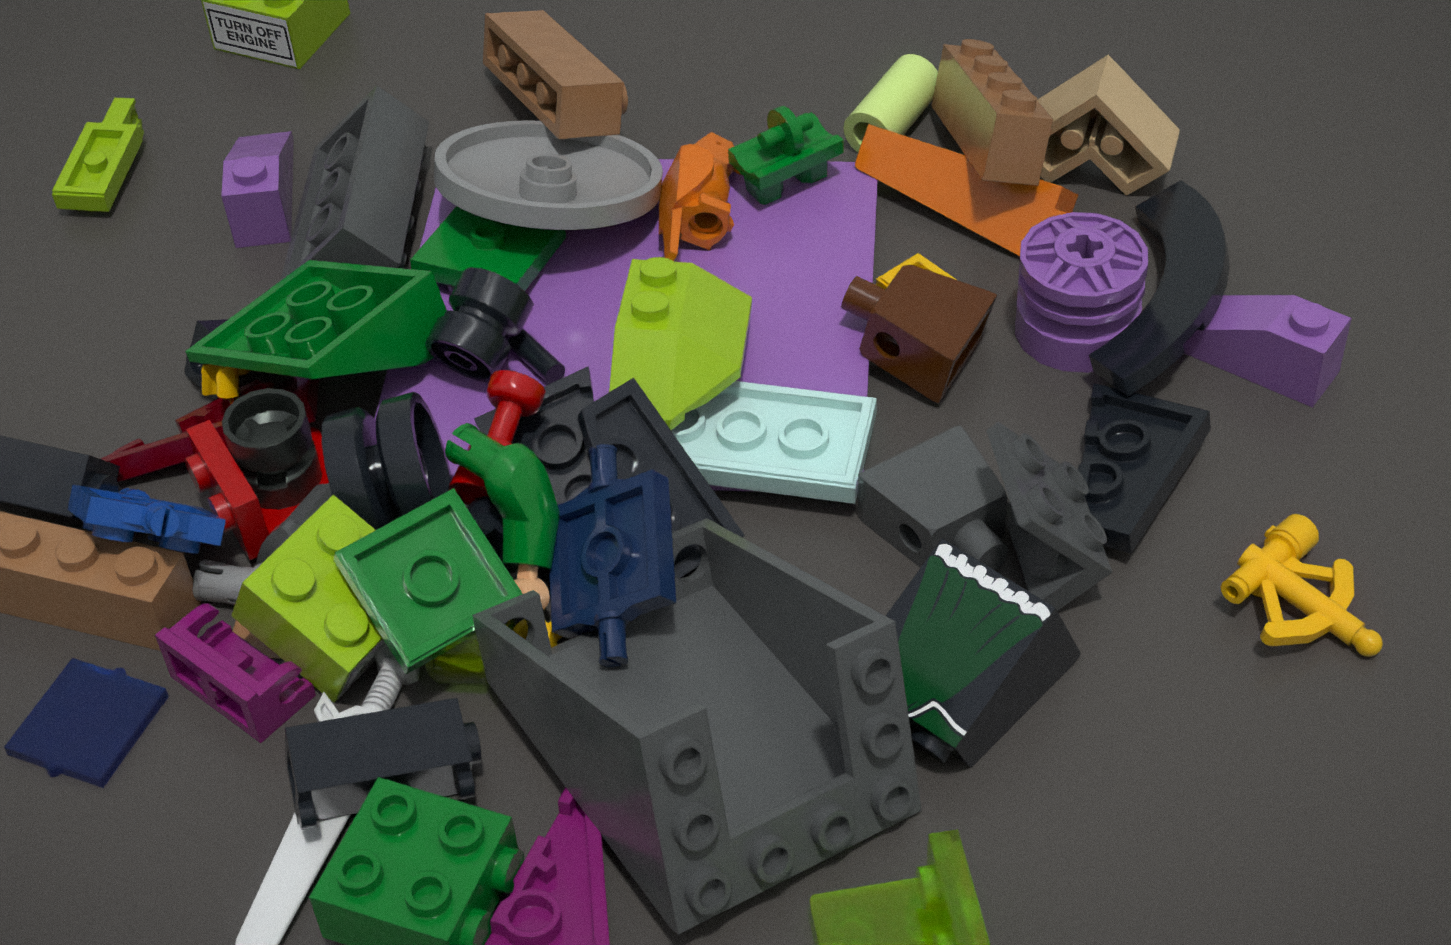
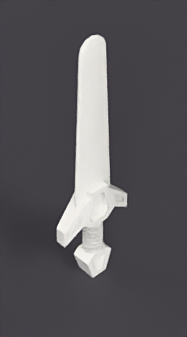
M386 644L375 655L379 673L362 706L356 705L339 713L325 692H323L314 709L317 721L391 709L402 685H409L418 681L420 667L406 675ZM294 813L240 929L235 945H279L351 814L316 820L315 828L301 830Z

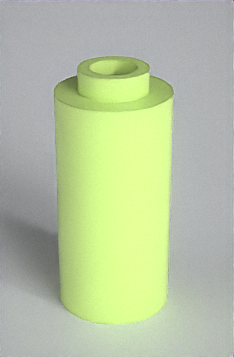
M906 54L897 59L844 122V135L856 152H859L868 124L901 135L908 131L933 100L938 71L933 64L915 54Z

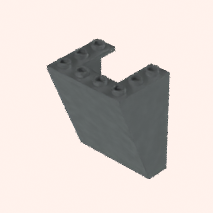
M707 518L672 532L674 562L676 556L684 547L697 544L701 551L700 564L696 571L688 577L677 578L675 575L677 603L639 615L626 626V645L629 662L625 665L605 667L599 664L598 629L584 633L551 648L540 594L534 590L472 615L487 682L588 818L600 831L602 837L669 927L678 935L922 811L895 621ZM513 618H525L528 625L526 639L504 624Z

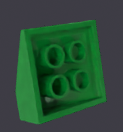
M308 260L187 349L185 353L190 362L309 379L413 367L424 364L433 358L425 347V342L437 319L444 316L447 309L432 271Z

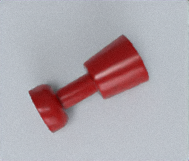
M498 370L493 372L488 383L486 395L491 405L496 408V412L487 436L504 446L512 444L520 417L532 416L541 408L546 393L543 385L528 375L516 371ZM459 465L449 484L448 491L454 488L463 503L468 506L475 498L489 497L484 480Z

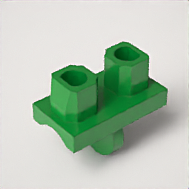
M779 106L770 110L767 115L768 130L728 149L729 163L744 176L747 192L760 204L766 205L781 198L783 181L795 176L801 183L812 184L827 177L828 160L844 153V140L839 135H832L827 132L821 125L818 117L812 112L803 113L796 117L786 106Z

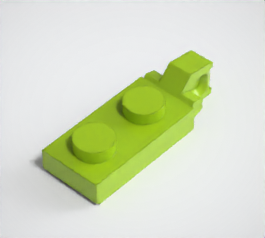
M114 97L102 123L86 122L52 189V197L57 209L110 211L143 142L144 130H142V119H139L135 107V98Z

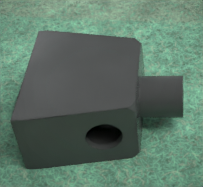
M960 424L858 474V518L918 567L921 568L942 538L993 570H997L1006 560L1009 550L1001 540L1005 534L1008 499L1006 491Z

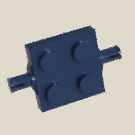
M600 444L596 445V448L591 447L589 449L591 483L588 488H585L574 499L558 505L560 514L553 562L550 569L551 623L553 633L568 639L598 629L599 664L605 667H619L621 664L625 665L629 662L626 645V626L639 615L677 603L669 478L652 469L628 479H618L617 448L613 445Z

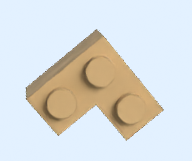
M1109 54L1038 99L1039 103L1053 118L1041 177L1045 181L1051 183L1090 159L1127 196L1170 171L1180 129Z

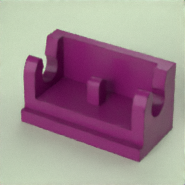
M209 603L196 607L170 629L164 627L155 637L170 677L259 743L265 741L316 696L313 684L305 678L299 679L297 677L302 670L292 661L279 665L235 634L231 626L223 620L209 627L198 638L197 635L200 629L208 622H211L219 613V610Z

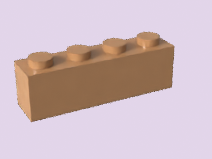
M544 10L485 13L483 64L558 139L620 134L621 115L625 114L627 110L628 95L624 82Z
M974 39L962 40L961 46L943 44L931 105L982 180L1038 186L1053 118L1039 103L1037 97L1024 85L1022 79L1009 67L1008 62L994 50L992 44Z
M0 512V613L160 651L155 635L164 627L170 629L193 609L201 605V602L196 600L193 595V580L182 552L137 542L104 539L91 535L92 532Z

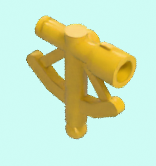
M1292 514L1276 527L1272 525L1264 534L1266 537L1264 547L1259 548L1254 543L1251 544L1238 560L1237 565L1240 568L1221 584L1223 596L1233 604L1242 603L1251 594L1262 598L1268 623L1265 624L1260 634V639L1268 646L1306 644L1330 632L1348 646L1353 644L1357 652L1366 657L1375 656L1382 649L1383 641L1381 636L1374 630L1366 629L1364 622L1347 611L1354 598L1352 564L1345 559L1335 560L1332 567L1305 564L1299 561L1319 541V533L1316 526L1303 515ZM1302 578L1330 582V597H1327ZM1277 594L1306 614L1307 617L1284 621Z

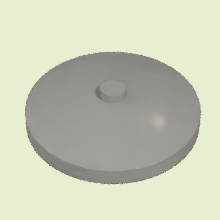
M506 121L479 125L457 132L441 142L435 152L434 183L444 198L459 208L477 216L515 226L551 230H580L617 225L636 219L649 212L658 203L661 195L663 169L659 159L644 146L621 135L558 139L541 121Z

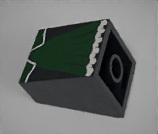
M943 538L886 614L888 618L896 623L910 727L915 730L911 735L912 742L941 763H945L949 756L953 755L972 768L1074 665L1081 655L1055 607Z

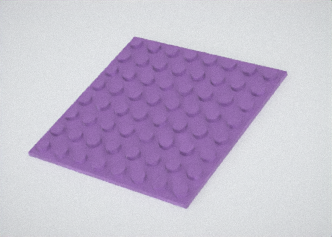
M659 159L663 169L662 182L674 159ZM828 161L827 177L812 184L801 183L795 176L783 181L781 198L763 205L747 192L744 176L733 171L728 177L730 190L727 202L731 204L729 215L734 222L731 232H726L721 241L714 244L710 250L680 240L679 236L678 254L674 262L693 263L752 297V311L741 377L736 381L868 397L869 360L862 356L859 349L867 321L841 309V304L850 283L856 276L873 283L878 180L858 170L855 167V162ZM435 188L420 248L456 207V205L444 198L437 188ZM659 201L649 212L628 222L601 228L565 230L566 239L525 291L530 296L534 306L523 328L564 365L565 374L563 377L589 366L594 401L609 393L614 330L632 259L646 260L653 257L665 258L663 234L659 235ZM437 283L446 309L452 310L448 303L451 292L448 290L447 285ZM510 349L508 358L501 370L516 371L537 380L543 387L548 385ZM433 357L430 361L418 366L387 369L376 415L382 400L410 392L419 393L430 409L444 448H446L447 441L450 440L467 450L470 444L453 435V431L465 423L476 426L474 418L496 408L491 405L486 395L489 382H481L465 377L449 369ZM448 460L453 478L459 465L453 464ZM710 485L713 490L720 491H753Z

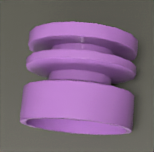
M1082 212L1052 216L1031 227L1021 241L1015 336L1023 351L1040 364L1061 371L1093 372L1089 354L1108 343L1142 312V298L1145 293V278L1147 277L1148 247L1137 231L1121 220L1098 213Z

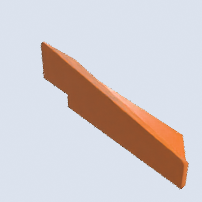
M870 124L867 126L855 161V167L858 170L1020 256L1021 241L1031 227L1049 217L1073 212L1078 198V194L1041 179L1038 186L982 180L966 155Z

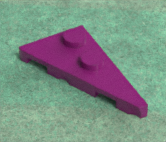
M566 787L558 800L559 813L546 837L538 835L513 879V892L508 898L500 902L490 920L491 934L485 945H610L601 833Z

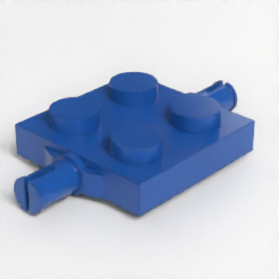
M72 485L67 509L83 521L82 528L91 530V535L121 542H133L135 531L148 533V539L159 542V547L195 554L199 553L201 543L221 546L226 521L202 507L150 498L144 491L139 489L130 490L129 488L114 492Z

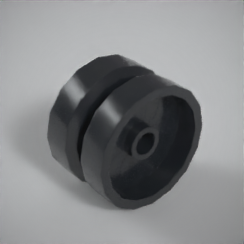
M410 392L382 400L376 420L365 409L356 407L327 415L322 423V449L331 493L375 530L448 492L452 475L448 459L446 458L445 448L430 409L419 393Z

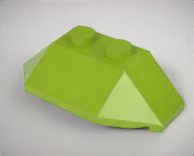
M653 257L646 260L632 259L615 324L609 392L634 377L670 430L674 429L685 420V413L708 403L741 377L752 311V297L693 263L674 262L663 257Z

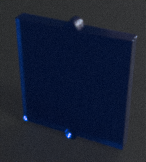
M72 658L4 746V749L8 756L46 768L50 777H57L63 774L104 788L169 697L168 692L164 687L127 676L124 668H116L112 671Z

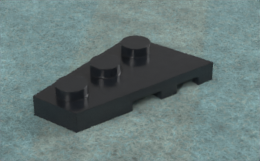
M1094 383L1091 395L1092 409L1090 420L1086 422L1084 433L1085 447L1082 463L1078 465V471L1088 485L1089 492L1085 495V499L1090 513L1097 519L1105 531L1107 542L1103 546L1131 554L1210 432V411L1138 393L1127 396L1117 388Z

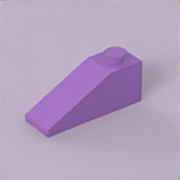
M292 131L238 137L223 161L221 197L236 248L291 241L294 141Z
M1223 295L1221 304L1209 325L1203 331L1196 330L1183 344L1184 354L1313 408L1340 372L1352 318L1295 295Z

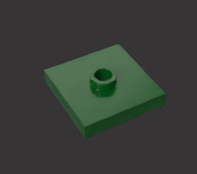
M456 206L410 259L411 269L432 271L437 283L456 286L465 269L470 267L482 268L509 279L526 291L566 239V231L505 224L477 216Z
M454 488L336 551L334 554L335 564L406 675L475 636L476 630L472 615L522 595L521 590Z

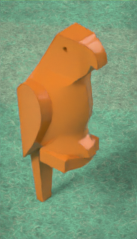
M710 132L695 144L681 146L662 182L659 199V235L663 234L664 256L672 261L675 260L678 254L679 236L680 240L710 250L714 244L721 241L726 232H731L734 226L733 219L729 215L731 204L727 203L730 190L728 177L733 171L739 175L741 174L729 163L728 149L734 147L733 143L713 132Z

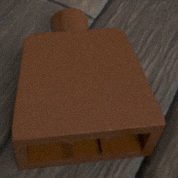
M905 265L901 267L886 289L856 276L844 295L841 309L867 321L859 348L863 357L930 400L940 403L980 342L997 294L914 265Z

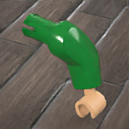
M469 423L462 424L452 434L470 444L471 449L468 451L448 440L445 448L446 458L453 464L460 465L484 480L487 494L503 518V563L518 566L517 579L514 580L522 594L532 590L539 593L544 610L548 606L550 595L546 584L540 578H537L538 569L550 570L552 568L560 514L547 471L535 453L526 445L516 443L504 446L479 431L476 426Z

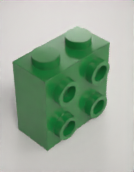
M378 777L309 899L322 937L344 945H485L491 934L490 920L493 916L492 913L502 894H510L513 891V879L524 862V853L518 848L511 816Z

